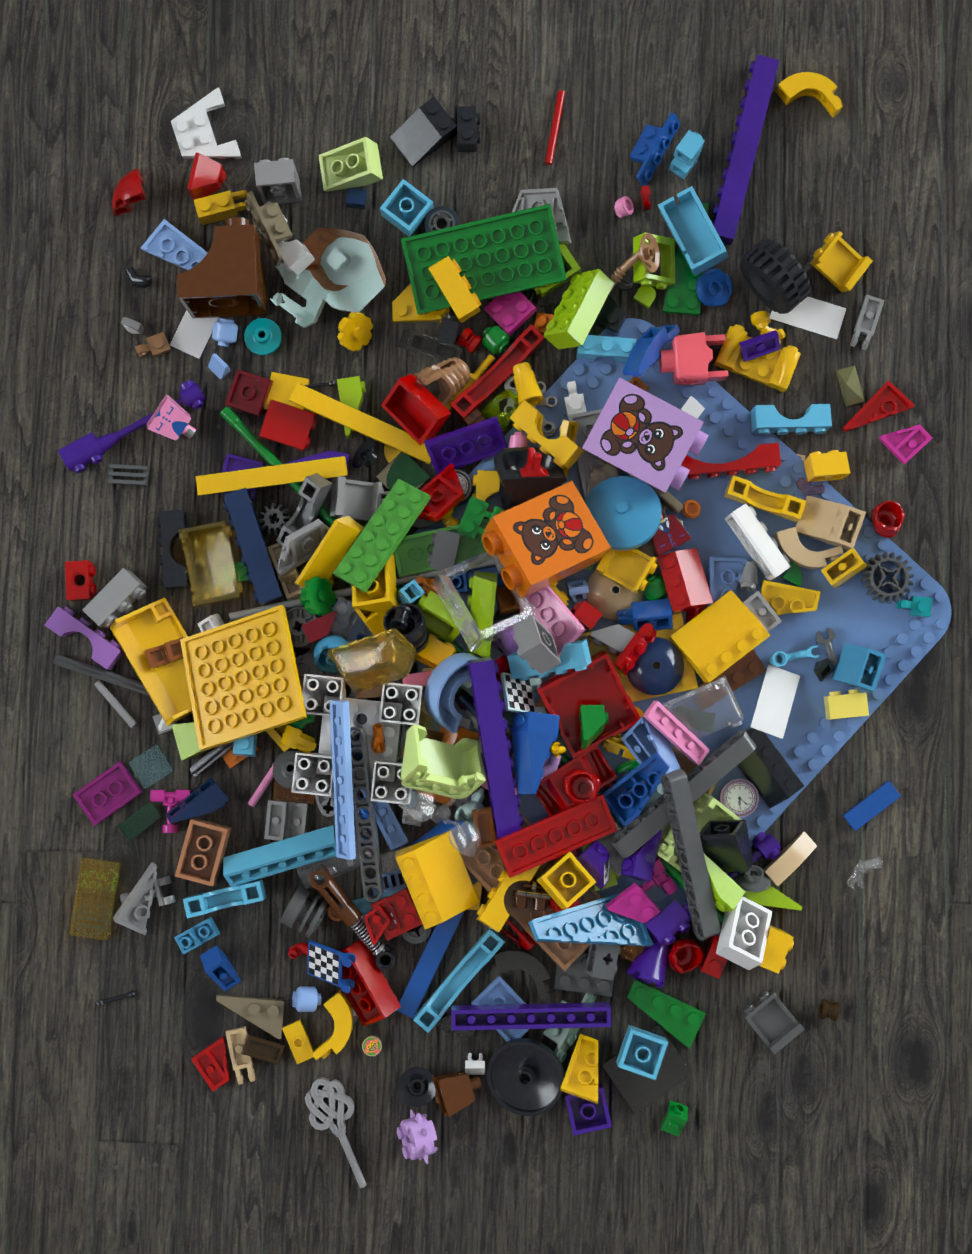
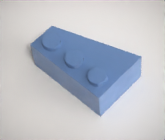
M641 717L621 738L639 764L658 752L670 766L666 774L680 769L669 740L644 717Z

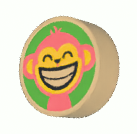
M375 1035L366 1037L362 1044V1049L368 1056L378 1055L382 1048L380 1038Z

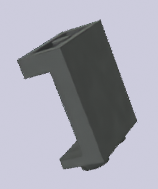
M766 990L759 995L758 1001L754 1004H748L743 1009L742 1016L775 1055L805 1029L789 1012L772 990Z

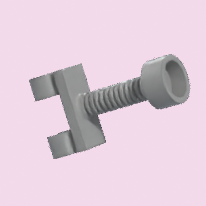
M170 876L154 880L155 890L153 898L157 897L159 906L176 902L174 895L163 897L161 886L171 883ZM130 892L121 894L122 904L124 903Z

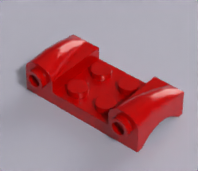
M598 746L575 757L540 781L536 796L549 816L577 804L571 801L564 792V780L574 771L583 770L597 775L601 782L600 789L602 787L608 788L618 778Z

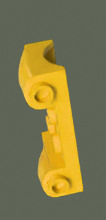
M730 326L725 336L726 340L721 346L714 365L785 392L801 355L798 352V348L788 345L778 351L744 362L741 357L739 342L751 339L752 337L747 336L748 333L744 331L745 328L743 326Z

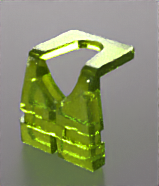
M506 389L496 396L480 413L485 420L497 416L502 432H504L511 421L510 416L519 407L518 398L510 389ZM506 398L513 399L515 401L514 408L509 413L500 412L499 402Z

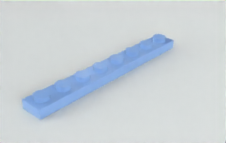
M335 699L329 702L336 857L352 860L356 859L350 709L349 701Z

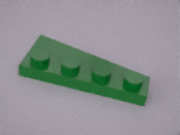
M634 979L627 998L690 1049L706 1013Z

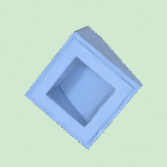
M214 353L208 367L219 379H223L231 370L217 354Z

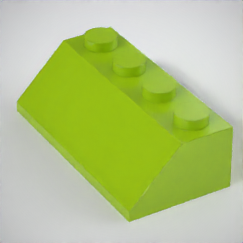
M474 571V577H470L469 588H473L472 596L468 595L467 607H471V616L465 625L469 626V633H465L464 644H468L467 651L485 658L490 657L498 573Z

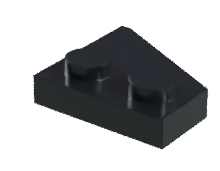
M609 294L594 324L619 333L626 319V314Z

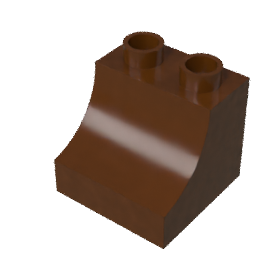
M241 217L228 218L225 220L226 226H215L212 245L203 260L192 269L177 274L178 299L192 318L268 315L265 247L255 225H249L248 219Z

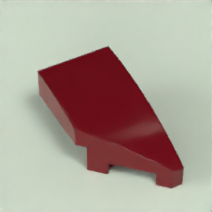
M337 611L301 625L309 643L315 642L331 633L333 623L338 614Z

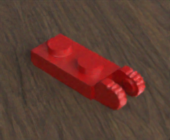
M646 623L642 625L643 627L633 636L614 662V665L622 674L626 675L634 667L639 656L645 652L647 645L654 642L657 632L651 624Z

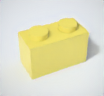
M860 689L848 690V694L841 695V691L829 692V696H824L826 720L869 716L867 693H860Z

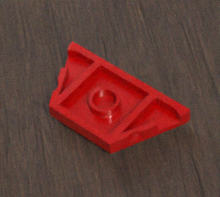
M452 463L420 489L429 494L431 499L418 516V519L438 522L465 498Z

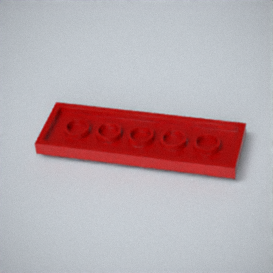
M599 794L595 801L576 804L498 838L494 842L509 878L618 830L604 795Z

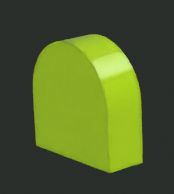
M641 286L633 300L650 308L656 297V292L652 286Z

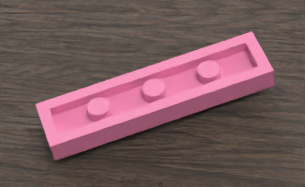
M654 700L644 713L643 717L695 765L701 764L710 750L659 701Z

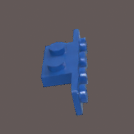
M670 113L662 128L647 124L629 156L632 161L643 163L636 175L641 186H646L652 179L655 169L660 164L666 149L670 146L672 138L679 129L680 121L675 113Z

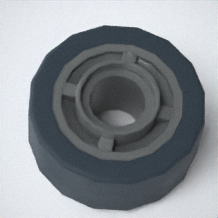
M438 206L431 209L424 220L425 233L440 230L437 227L439 223L447 224L445 228L460 225L456 212L446 206Z

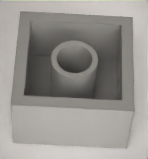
M533 615L512 626L515 634L513 638L519 647L517 652L522 660L528 661L529 666L533 670L536 669L542 675L561 664L552 634Z

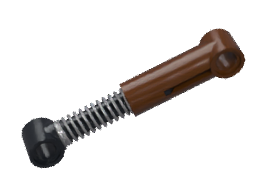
M314 866L310 871L311 886L319 891L346 926H351L355 933H357V936L362 938L361 941L366 943L365 946H368V949L370 948L377 967L381 970L391 969L395 964L393 948L381 942V939L375 945L372 944L360 910L329 874L326 866ZM322 874L325 878L317 880L315 876ZM388 955L390 958L383 960L381 956Z

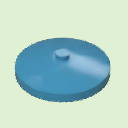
M617 476L604 480L593 488L585 501L612 550H632L644 545L655 535L661 522L662 513L659 497L651 486L634 477Z

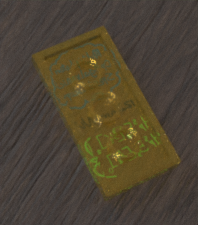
M81 858L69 935L109 940L121 866L120 862Z

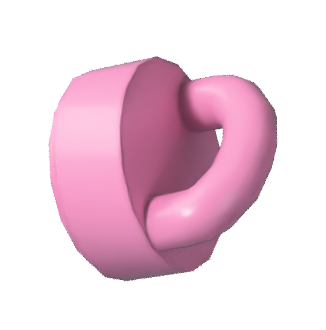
M627 196L619 198L614 205L615 213L620 218L633 213V203Z

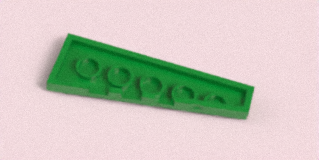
M702 203V205H703V207H704V209H705V211H706V213H707V215H708V205H709V203ZM679 247L675 258V284L668 286L662 313L699 316L701 301L696 293V283L702 273L694 277Z

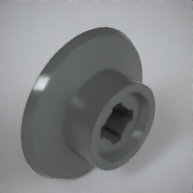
M752 865L748 872L740 873L735 878L736 883L742 889L750 892H761L768 889L771 885L769 876L761 867Z

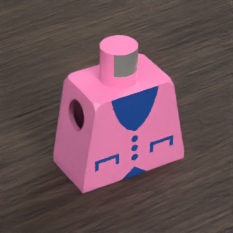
M167 394L147 422V429L173 440H177L181 434L191 439L196 431L194 427L188 424L191 420L190 414Z

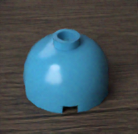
M337 635L320 639L314 647V664L318 666L320 671L326 673L339 672V669L344 666L345 669L348 668L353 661V653L349 643Z

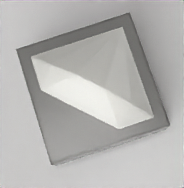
M127 317L122 318L121 324L128 332L143 334L145 328L141 323Z
M161 714L152 716L159 735L173 730L172 725L167 726Z

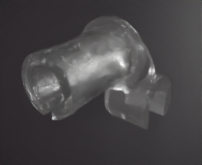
M880 856L866 860L859 859L851 877L848 879V886L855 891L854 884L858 882V887L863 889L864 882L860 879L862 874L883 867Z

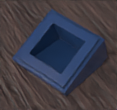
M349 188L346 197V207L365 209L368 190Z

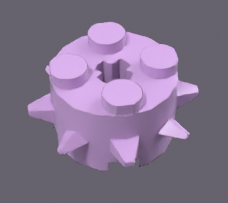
M411 1109V1118L401 1121L400 1127H397V1136L399 1139H402L404 1146L402 1152L405 1159L421 1160L423 1157L426 1164H428V1155L434 1154L437 1151V1147H434V1141L437 1140L436 1130L432 1120L427 1121V1114L420 1115V1113H417L415 1115Z

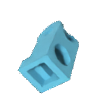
M414 579L399 590L397 601L401 604L410 603L415 605L425 592Z

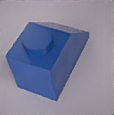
M217 945L200 955L205 973L224 992L241 982L228 957Z

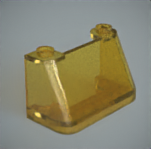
M225 521L178 530L185 553L191 592L194 593L191 596L193 606L201 608L240 598V594L243 593L242 583L237 580L229 537H232L230 525L226 526Z

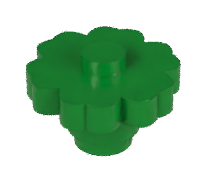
M316 576L305 581V587L301 589L300 602L311 615L324 616L332 611L331 606L336 603V594L331 590L332 584L326 578L320 579Z

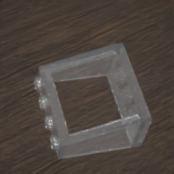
M487 552L438 572L433 583L435 590L471 652L512 631V626L527 617L536 615L533 604L528 602L526 597L521 599L516 589L510 590L523 612L480 631L451 579L490 559L493 560L501 574V569L504 567L498 556H490Z

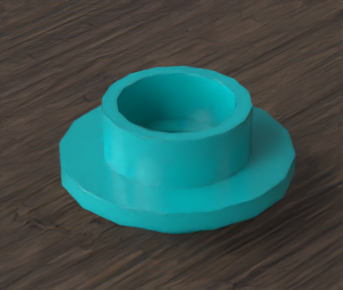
M258 318L247 326L244 332V341L253 353L269 355L279 348L282 341V333L274 321L267 318ZM260 333H265V337L260 338Z

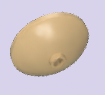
M597 570L590 575L587 581L589 593H586L587 602L603 613L601 617L605 619L618 620L617 611L632 608V602L642 601V591L635 594L601 575ZM613 587H618L619 592L617 594L612 592Z

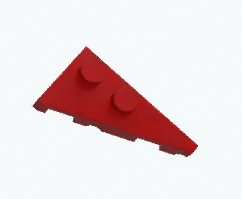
M888 380L849 420L842 430L847 432L912 409L915 404Z

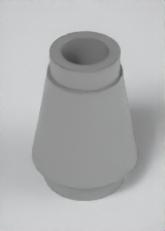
M746 562L739 581L742 590H756L758 586L756 562Z

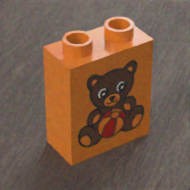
M573 481L493 516L482 535V543L490 556L497 555L504 567L501 569V576L509 590L516 589L521 599L599 562L611 549Z

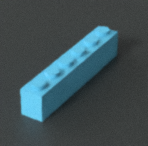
M331 825L224 857L223 876L229 885L233 887L335 857V827Z

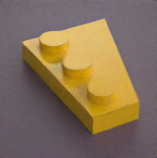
M763 580L760 593L775 613L780 615L816 611L821 591Z
M580 1034L560 1090L598 1104V1040Z

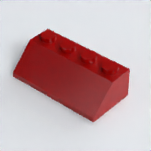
M359 939L339 951L342 953H353L356 956V962L353 963L351 961L350 967H345L342 964V979H352L355 981V988L350 987V992L345 993L364 1027L388 1017L401 1006L391 990L387 979L377 967L375 959L367 948L368 946H365L366 943Z

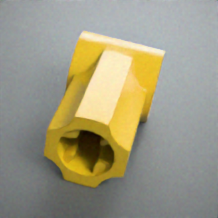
M286 725L279 742L284 746L298 749L304 753L314 751L317 745L315 738L289 725Z

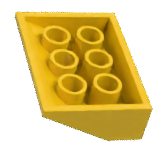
M730 590L673 633L670 638L703 682L710 683L771 635L758 618Z
M451 830L396 851V861L424 929L443 923L479 903L478 896Z

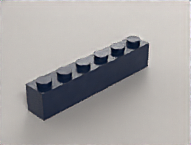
M243 488L225 494L223 506L225 511L230 513L231 519H229L231 529L236 531L237 537H235L237 547L242 549L243 555H241L243 565L248 567L249 573H247L249 583L254 585L255 591H253L255 601L264 606L284 599L249 491Z

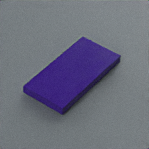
M497 416L424 441L437 475L451 463L457 469L495 456L497 452L508 448Z

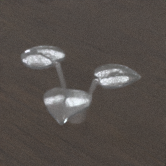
M478 788L471 795L460 800L463 802L471 801L476 796ZM414 790L400 801L399 807L416 821L425 822L431 818L435 823L444 821L445 824L455 825L456 827L449 830L451 844L463 855L468 857L475 856L481 837L477 826L468 821L460 825L458 822L449 820L451 815L449 806L457 799L452 798L447 804L437 807L433 804V793Z

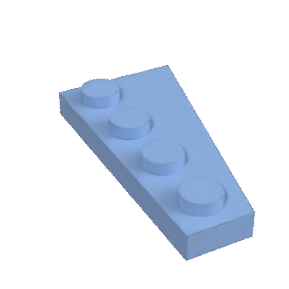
M163 219L141 247L143 251L186 270H190L199 264L208 253L165 219Z

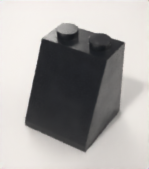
M746 819L708 821L699 833L704 854L725 873L736 871L737 873H746L754 864Z

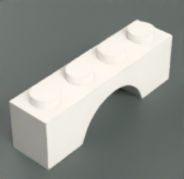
M297 239L290 242L282 241L277 243L284 260L283 265L289 272L293 270L299 275L315 260L308 248Z

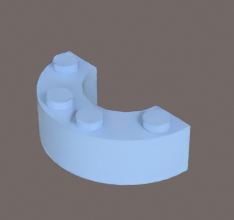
M457 653L443 660L432 671L424 691V702L429 716L453 733L457 732L463 717L454 707L455 693L464 682L470 680L467 661L480 659L472 653Z

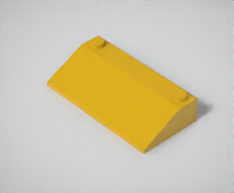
M164 597L116 619L110 629L167 726L192 714L184 659L150 670L144 651L182 637H188L166 598Z

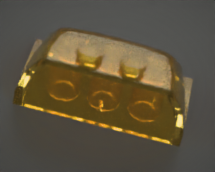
M394 628L329 649L327 657L336 664L338 671L355 692H361L407 677L414 663L416 648Z

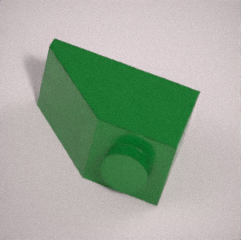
M604 705L580 706L579 724L582 749H586L604 731L605 724H608V712H605Z

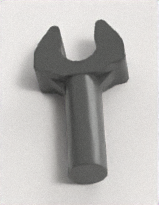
M826 628L828 637L825 640L822 638L820 631H817L815 635L816 643L822 644L825 647L832 664L837 663L838 660L832 646V641L836 638L835 633L830 628Z

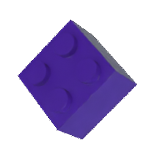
M602 1082L598 1083V1104L564 1092L573 1136L612 1127Z

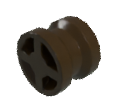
M822 999L819 1007V1018H830L832 1021H837L840 1010L839 1002H828L827 999Z

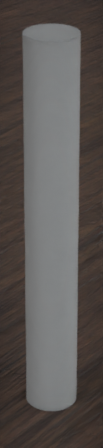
M98 680L94 686L124 721L133 728L137 722L103 683Z

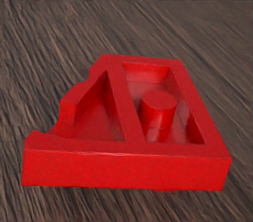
M222 1036L191 1059L212 1091H215L230 1080L224 1036Z

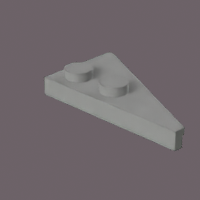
M151 862L113 917L116 923L143 935L147 933V918L150 917L149 909L152 905L154 893L153 883L157 876V865Z

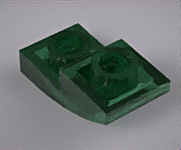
M149 801L117 827L131 841L161 818L162 814Z

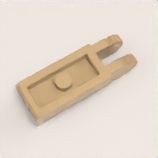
M246 1026L226 1031L233 1071L235 1070L238 1084L244 1083L241 1070L243 1068H247L250 1082L255 1081L252 1057L241 1054L247 1036Z

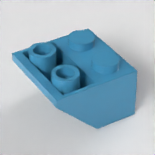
M844 643L832 680L867 692H875L887 655L869 648Z

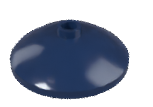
M656 637L653 643L647 645L645 652L639 656L634 667L627 673L628 679L642 693L648 695L665 694L674 689L683 676V657L679 649L672 642ZM654 662H658L660 664L659 669L653 668Z

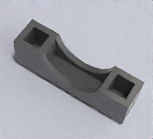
M317 473L305 477L298 492L301 496L299 506L290 520L283 525L276 540L277 543L283 546L286 536L315 521L332 485L331 482Z

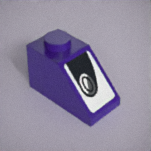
M596 840L580 852L576 859L596 881L595 885L601 890L609 881L610 854L607 852L606 847Z

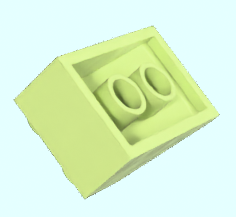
M367 137L318 155L325 192L366 186L383 180L378 144Z

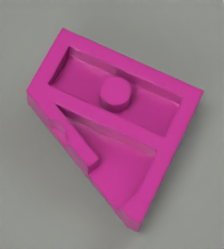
M919 424L907 429L884 434L878 439L904 465L933 438Z
M636 882L606 904L609 911L642 923H647L660 913L659 907Z

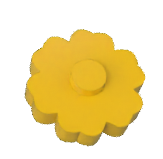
M351 312L348 318L344 317L338 324L340 333L337 337L340 340V344L351 351L361 350L362 345H367L372 337L370 332L373 328L371 319L361 312Z

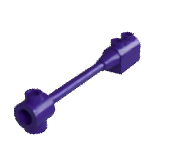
M189 380L179 386L181 397L175 400V402L180 406L186 404L188 408L192 407L196 410L204 405L202 401L205 400V397L197 383ZM153 413L116 433L113 432L97 438L91 432L59 449L58 452L70 472L81 473L86 470L85 464L92 462V464L100 463L103 460L102 455L115 445L119 439L147 425Z
M760 832L752 840L754 843L753 847L756 850L752 853L754 862L760 857L764 860L770 858L773 861L781 854L779 851L781 849L780 844L770 833L766 835L764 832ZM737 871L729 872L727 875L733 880L740 873H737ZM675 900L645 924L647 931L658 944L662 945L665 943L669 946L675 941L674 935L678 931L683 934L690 929L691 925L689 922L692 920L688 902L681 906Z

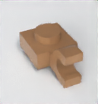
M164 332L146 338L148 344L135 346L139 357L152 353L153 357H157L172 351Z

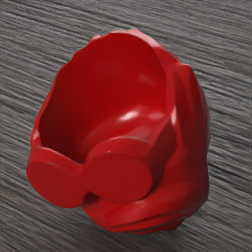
M892 500L880 503L871 513L874 530L886 538L896 535L905 517L900 504Z
M576 770L565 778L564 792L571 801L582 804L596 800L601 787V782L597 775L583 770Z
M683 938L677 940L669 949L667 961L673 971L683 974L700 966L704 954L696 941Z

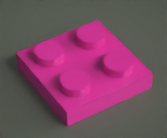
M521 292L496 297L484 308L509 336L537 311L536 307Z

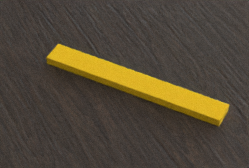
M296 382L288 401L430 464L431 459L425 444L419 445L407 432Z
M341 456L195 477L198 495L237 491L243 488L252 489L303 482L305 477L316 473L325 479L348 476L346 458Z

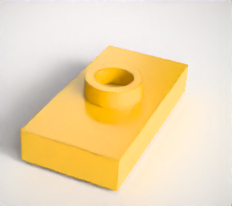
M301 1019L282 1027L296 1063L299 1064L313 1058L312 1053L314 1049Z

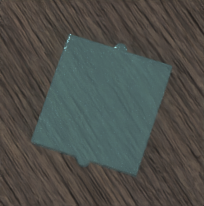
M157 744L128 762L135 773L134 777L139 779L144 789H147L174 771L167 761L168 757L164 756Z

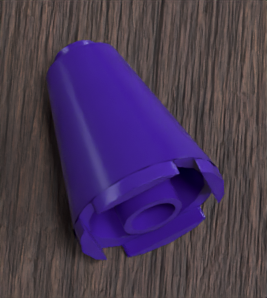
M650 934L653 945L650 947L642 946L627 969L626 974H630V977L650 985L653 982L656 983L655 987L663 988L669 946L665 943L662 945L658 944Z

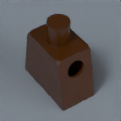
M464 1072L432 1077L441 1112L448 1117L475 1101L473 1091L482 1087L478 1076L470 1079L469 1075Z

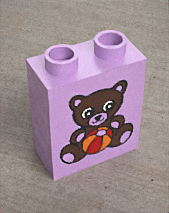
M619 378L582 449L666 493L669 486L678 491L680 490L690 471L681 466L687 452L689 451L698 456L709 435L700 431L704 423L703 421Z

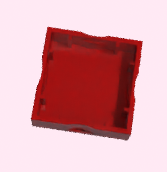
M604 650L591 656L592 662L586 666L587 669L581 671L568 669L567 673L557 674L535 686L549 714L560 716L558 730L573 758L596 747L603 740L633 727L641 718L631 698L626 693L608 654ZM604 705L605 712H608V724H605L604 731L586 749H582L579 724L580 706Z

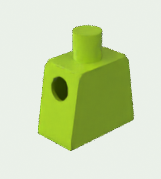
M195 722L172 725L181 761L191 759L205 752L199 750Z

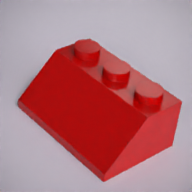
M697 548L673 551L657 557L670 604L675 614L713 603Z

